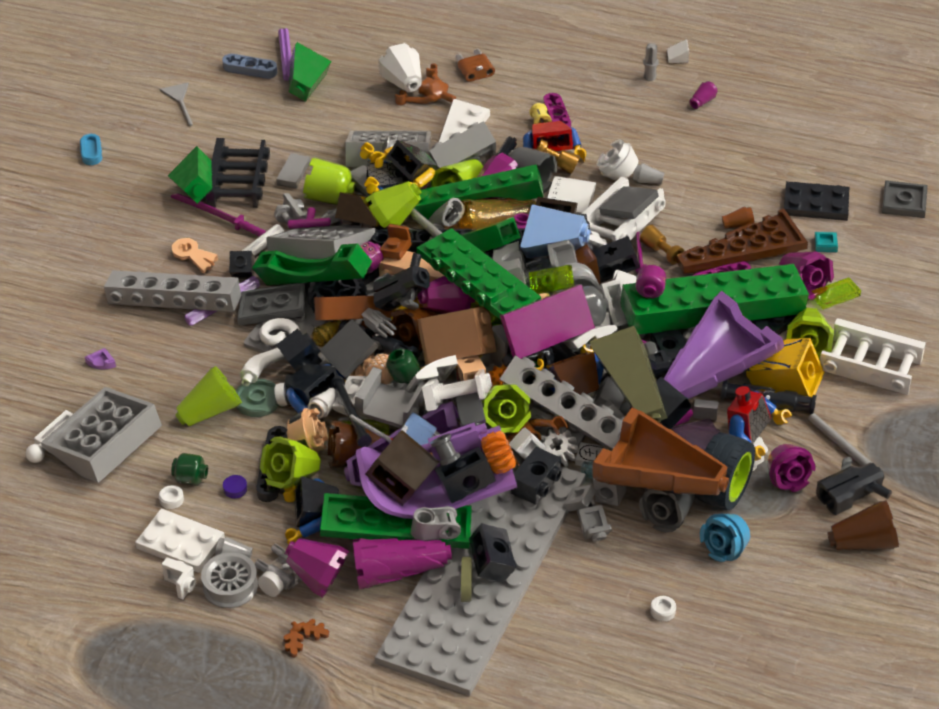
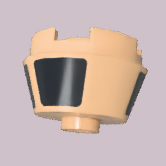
M305 408L290 418L287 424L288 439L295 440L317 453L320 450L327 449L324 441L328 440V433L325 421L321 422L317 416L320 411L317 408L310 410Z

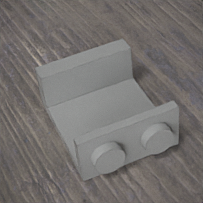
M373 367L355 396L354 408L360 416L402 428L412 412L418 415L420 406L424 407L425 400L422 387L425 383L421 382L415 393L382 384V370Z

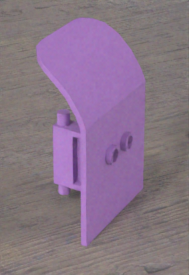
M471 423L429 438V443L421 446L429 453L432 452L433 456L440 461L441 459L435 447H432L430 442L437 437L450 433L452 437L450 439L455 451L459 452L460 455L476 447H479L483 452L481 439L489 433L501 431L499 425L487 430L485 423L477 426L475 423ZM368 447L356 450L361 483L367 497L375 507L387 514L401 518L413 519L415 510L422 507L437 508L451 506L457 509L517 487L512 469L500 474L493 472L495 482L466 496L462 500L451 503L442 489L435 470H433L412 497L402 506L365 475L382 452Z

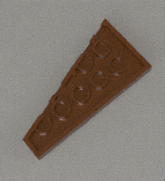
M783 208L778 210V214L773 217L767 215L762 217V221L757 224L748 223L726 233L725 238L720 240L714 238L709 241V245L704 247L696 246L678 254L677 264L684 274L695 273L696 271L713 269L723 265L743 261H756L761 258L776 257L781 254L808 249V242Z

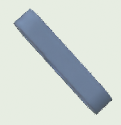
M227 54L222 58L223 69L227 72L266 79L274 78L278 74L277 63L272 60L238 54Z

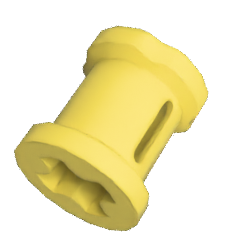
M536 103L531 106L529 114L534 118V124L542 123L541 118L544 123L552 122L551 117L547 114L545 104Z

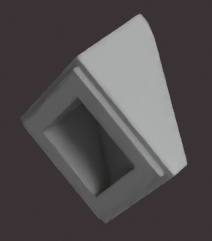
M695 399L693 418L716 421L718 401Z

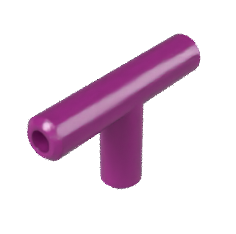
M310 207L307 209L306 219L289 220L287 224L289 229L326 227L331 225V219H314L316 210Z

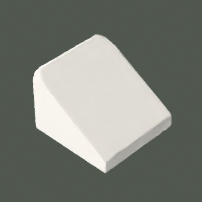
M687 40L667 48L668 63L688 62L689 48Z
M523 428L509 443L511 448L524 460L535 447L543 450L546 448L526 428Z

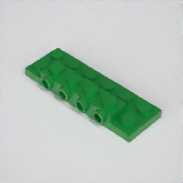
M452 228L417 247V253L421 254V258L429 263L434 270L443 274L451 283L454 282L465 294L471 296L480 306L485 307L500 320V315L541 299L539 294Z
M324 493L320 529L321 537L361 538L368 540H417L411 535L413 519L387 514L375 507L367 496ZM465 505L455 509L457 512L456 522L461 528L460 535L450 540H436L445 542V545H450L451 548H470L472 505Z

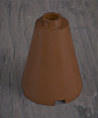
M332 421L331 424L334 426V429H329L327 453L332 455L333 462L328 461L330 468L347 466V460L356 455V450L362 447L357 443V435L351 424ZM364 428L366 433H368L372 438L371 444H373L381 438L373 432L369 431L368 429Z
M887 500L879 501L832 525L831 531L827 532L830 546H836L837 550L894 549L899 547L896 528L893 525V517Z

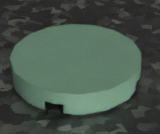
M258 379L249 386L241 384L236 390L242 401L237 406V409L242 414L250 417H262L271 414L279 406L274 393L276 384L266 379Z

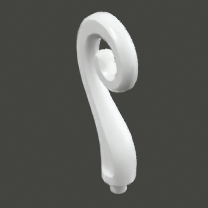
M271 319L261 326L259 331L260 340L267 345L274 346L282 341L286 335L282 331L277 333V335H270L271 331L280 329L291 334L297 328L299 329V327L289 319ZM278 347L255 355L245 363L240 372L241 383L244 386L255 383L264 368L285 358Z

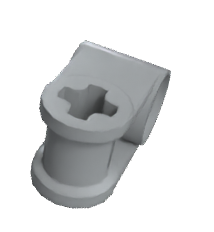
M451 506L437 508L422 507L415 510L411 526L412 537L417 540L426 541L436 539L450 540L459 536L461 528L456 522L457 512L455 508Z

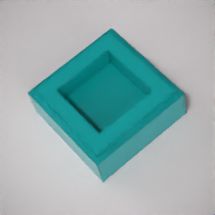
M815 232L816 252L838 251L836 232Z

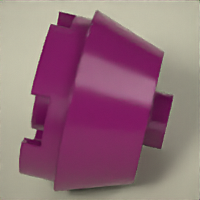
M792 444L779 445L770 453L767 460L769 476L773 485L780 489H790L792 492L806 487L810 483L808 479L812 474V470H816L811 453L802 447Z

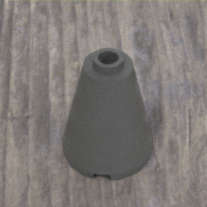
M648 489L639 500L640 511L646 521L649 519L654 524V529L664 533L673 532L684 522L696 497L695 494L674 493V491Z

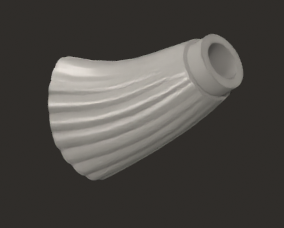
M451 198L437 209L428 221L432 224H440L444 228L452 226L462 218L465 211L464 205L459 199Z

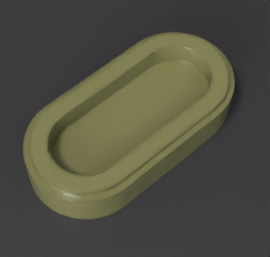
M462 557L461 602H470L472 600V558Z

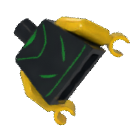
M397 140L394 146L385 149L384 153L380 151L372 153L371 163L375 162V168H381L384 159L387 158L410 181H413L419 189L430 182L435 176L437 164L422 149L403 141Z

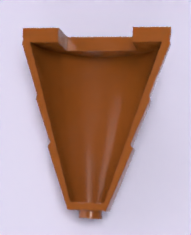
M631 408L623 419L620 440L613 450L610 451L603 448L593 461V478L598 482L609 485L674 491V493L719 495L720 492H725L729 483V478L726 477L728 469L726 465L697 445H692L671 429L666 428L644 412L635 408Z

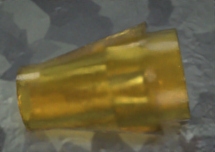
M332 320L316 326L311 334L315 344L319 347L325 346L338 333L341 321Z

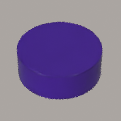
M240 475L227 477L223 481L224 494L229 498L244 496L247 492L246 479Z

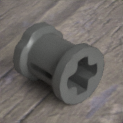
M450 433L437 437L430 442L441 459L439 461L441 466L450 464L461 457L460 453L455 451L450 439L452 437Z

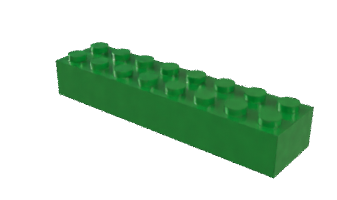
M788 264L666 279L665 290L657 298L641 296L636 290V283L623 284L620 306L628 326H635L638 334L696 327L714 297L721 291L737 302L742 315L749 321L798 315L806 309L809 293L795 265Z

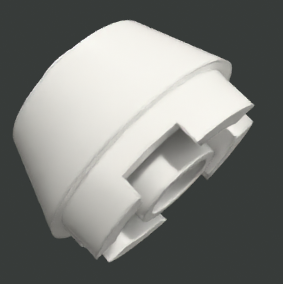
M619 139L610 144L613 148L606 155L602 153L596 164L601 171V175L615 181L620 177H629L638 164V158L631 144Z

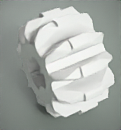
M560 428V435H556V433L549 429L548 437L541 435V440L546 446L544 450L561 457V463L568 467L567 460L575 461L574 453L579 451L578 446L575 445L577 443L576 437H571L569 430L562 433ZM560 445L561 449L556 451L555 447Z

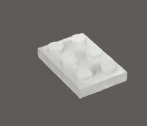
M160 509L136 540L135 544L136 549L162 559L168 557L176 561H182L186 565L192 566L193 571L200 573L204 565L215 553L219 538L225 539V535L222 531Z

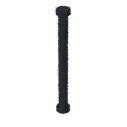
M333 377L330 384L337 391L348 417L352 414L359 418L346 391L343 377ZM349 418L357 435L358 445L360 447H368L372 443L371 436L366 433L363 426Z

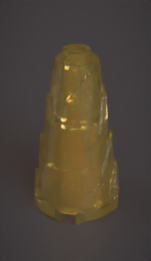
M509 199L461 200L465 211L462 218L457 222L458 228L479 229L511 218L519 213L529 215L531 206L536 205V201Z

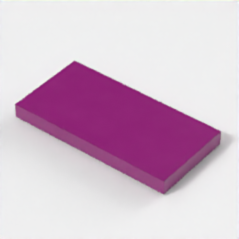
M582 285L573 286L500 315L513 358L517 356L520 359L595 328Z

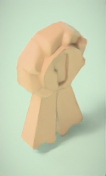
M182 238L172 244L174 257L179 258L181 261L191 260L202 273L212 269L211 266H214V262L218 260L217 254L198 249V243L193 239Z

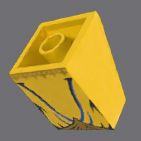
M811 338L784 339V348L780 352L746 369V376L753 385L773 388L776 390L774 393L790 390L805 396L816 394L825 373Z

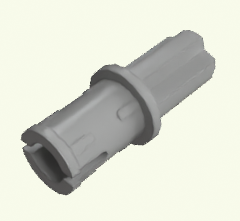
M652 43L647 44L645 58L643 59L645 66L644 78L647 81H654L656 79V68L659 64L657 45Z

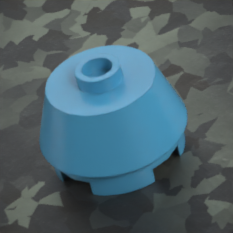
M714 514L701 526L700 541L701 543L705 542L706 547L711 552L708 555L712 559L719 562L733 561L742 554L749 543L750 530L744 519L736 514Z

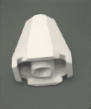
M405 43L389 47L386 50L387 54L379 58V73L383 78L407 92L416 91L422 85L418 52L414 48L411 49Z

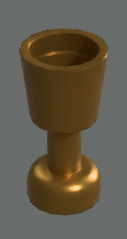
M541 139L536 150L555 156L557 166L572 174L580 156L564 150L558 153L547 148V141Z
M654 225L647 226L640 235L641 243L656 251L660 249L664 251L667 261L673 265L677 264V255L684 252L681 246H670L666 243V237Z

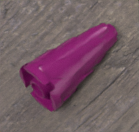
M353 539L355 566L357 574H359L357 576L359 589H367L374 585L401 580L403 577L420 574L427 570L445 567L444 565L448 564L447 560H452L451 546L445 545V542H441V540Z

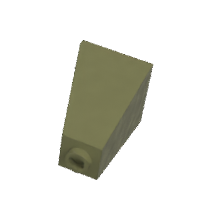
M635 326L590 341V345L600 364L629 405L644 412L657 422L666 419L667 415L651 364Z

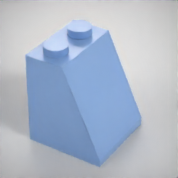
M532 205L520 248L526 258L530 259L549 255L547 245L564 240H569L574 245V249L577 250L584 246L585 242L588 243L591 230L588 229L589 227L584 216Z

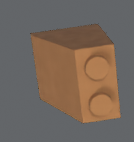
M485 307L417 319L425 365L456 355V359L497 352L491 316Z

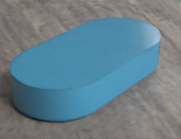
M96 134L84 135L80 139L82 162L86 165H96L103 158L100 137Z

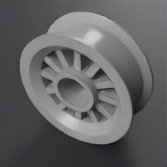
M235 552L222 553L211 558L204 565L201 572L203 592L207 600L223 608L238 607L250 601L258 589L255 564L249 557Z

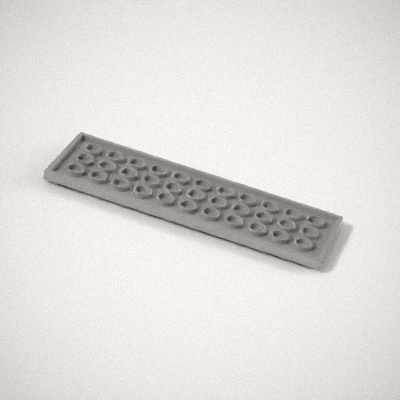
M513 451L515 458L521 465L524 459L517 452ZM516 465L512 468L513 473H515L519 466ZM561 466L562 475L557 482L554 481L546 497H542L536 505L511 494V490L468 504L472 505L471 535L481 523L507 529L513 557L516 562L514 572L510 574L504 583L478 577L471 546L469 549L451 548L452 560H447L448 564H445V567L427 570L422 575L375 656V664L471 696L568 514L567 508L563 505L572 488L583 486L586 474ZM462 557L472 558V600L470 602H461Z

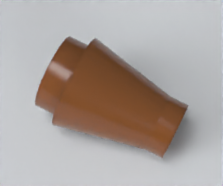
M744 206L722 216L725 229L742 227L751 222L755 223L751 207L746 208Z

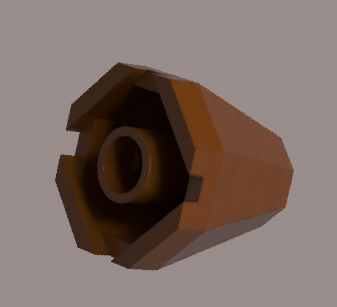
M418 307L417 310L403 308L391 312L390 317H393L390 322L396 327V330H393L388 326L394 332L391 337L403 341L407 346H415L422 352L417 319L441 314L426 310L423 307Z

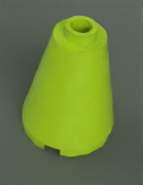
M470 159L440 167L435 171V176L431 180V186L436 187L477 178L483 165L476 159Z
M214 366L176 407L178 412L175 416L182 425L192 426L239 406L242 401L233 386H230L225 375L217 366Z

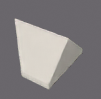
M622 278L600 284L602 295L608 300L609 309L606 312H609L610 324L616 325V327L627 324L620 306L622 286L627 284Z

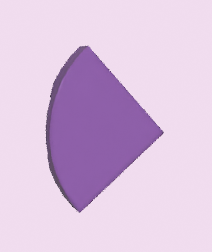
M105 348L85 356V362L92 368L111 369L116 367L115 360Z

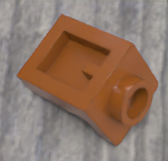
M389 224L387 227L389 237L380 250L383 257L401 260L412 245L409 228L407 226Z

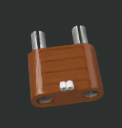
M479 49L474 50L475 56L463 58L460 53L459 55L456 54L455 58L458 61V68L468 82L494 75L495 68L487 56L482 54Z

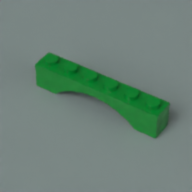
M535 164L421 190V200L414 209L429 220L433 213L451 198H457L463 204L488 197H504L519 201L537 199V197H544L542 180Z
M358 243L341 245L334 255L323 259L298 258L277 250L264 251L260 253L252 269L266 285L363 278L372 260Z

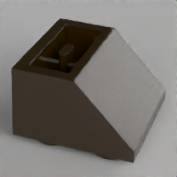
M340 192L335 218L342 219V224L360 226V223H362V228H375L377 230L381 228L380 223L369 208L372 205L371 200L369 202L366 201L368 196Z
M401 430L379 455L365 475L403 506L438 465L439 460Z

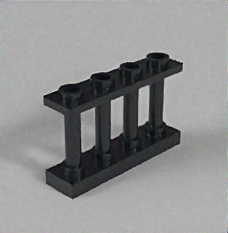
M216 138L211 161L212 189L206 194L207 205L216 208L217 199H221V197L252 198L253 208H258L259 200L263 199V188L261 186H265L264 173L268 171L267 160L270 159V147H266V140H261L260 149H231L225 145V138ZM229 157H258L257 162H226L225 159H229ZM226 170L255 171V176L224 175L223 172H226ZM223 184H253L252 189H221L220 186H223Z

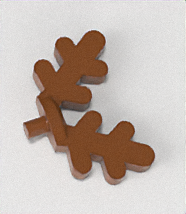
M315 619L299 624L293 621L291 623L293 628L290 629V633L284 635V642H286L285 651H290L291 657H297L298 651L303 650V644L300 642L304 641V636L299 634L301 631H304L305 638H310L311 633L314 634V639L318 641L320 637L328 638L329 630L324 628V623H319L315 626Z

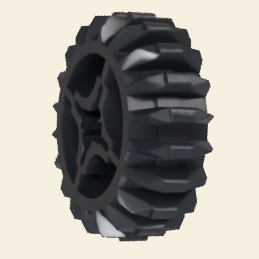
M360 278L311 282L307 296L308 304L315 314L314 297L368 296L365 283Z

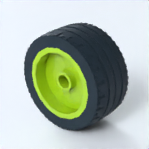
M719 432L712 437L704 451L728 467L726 477L729 478L728 486L725 492H720L719 495L695 494V497L717 508L732 510L740 501L749 483L755 460V446L745 439Z

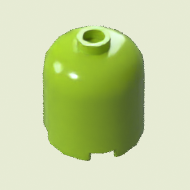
M312 158L309 166L313 167L311 175L306 174L303 193L305 194V199L337 205L340 192H354L355 182H352V174L347 167L319 158Z

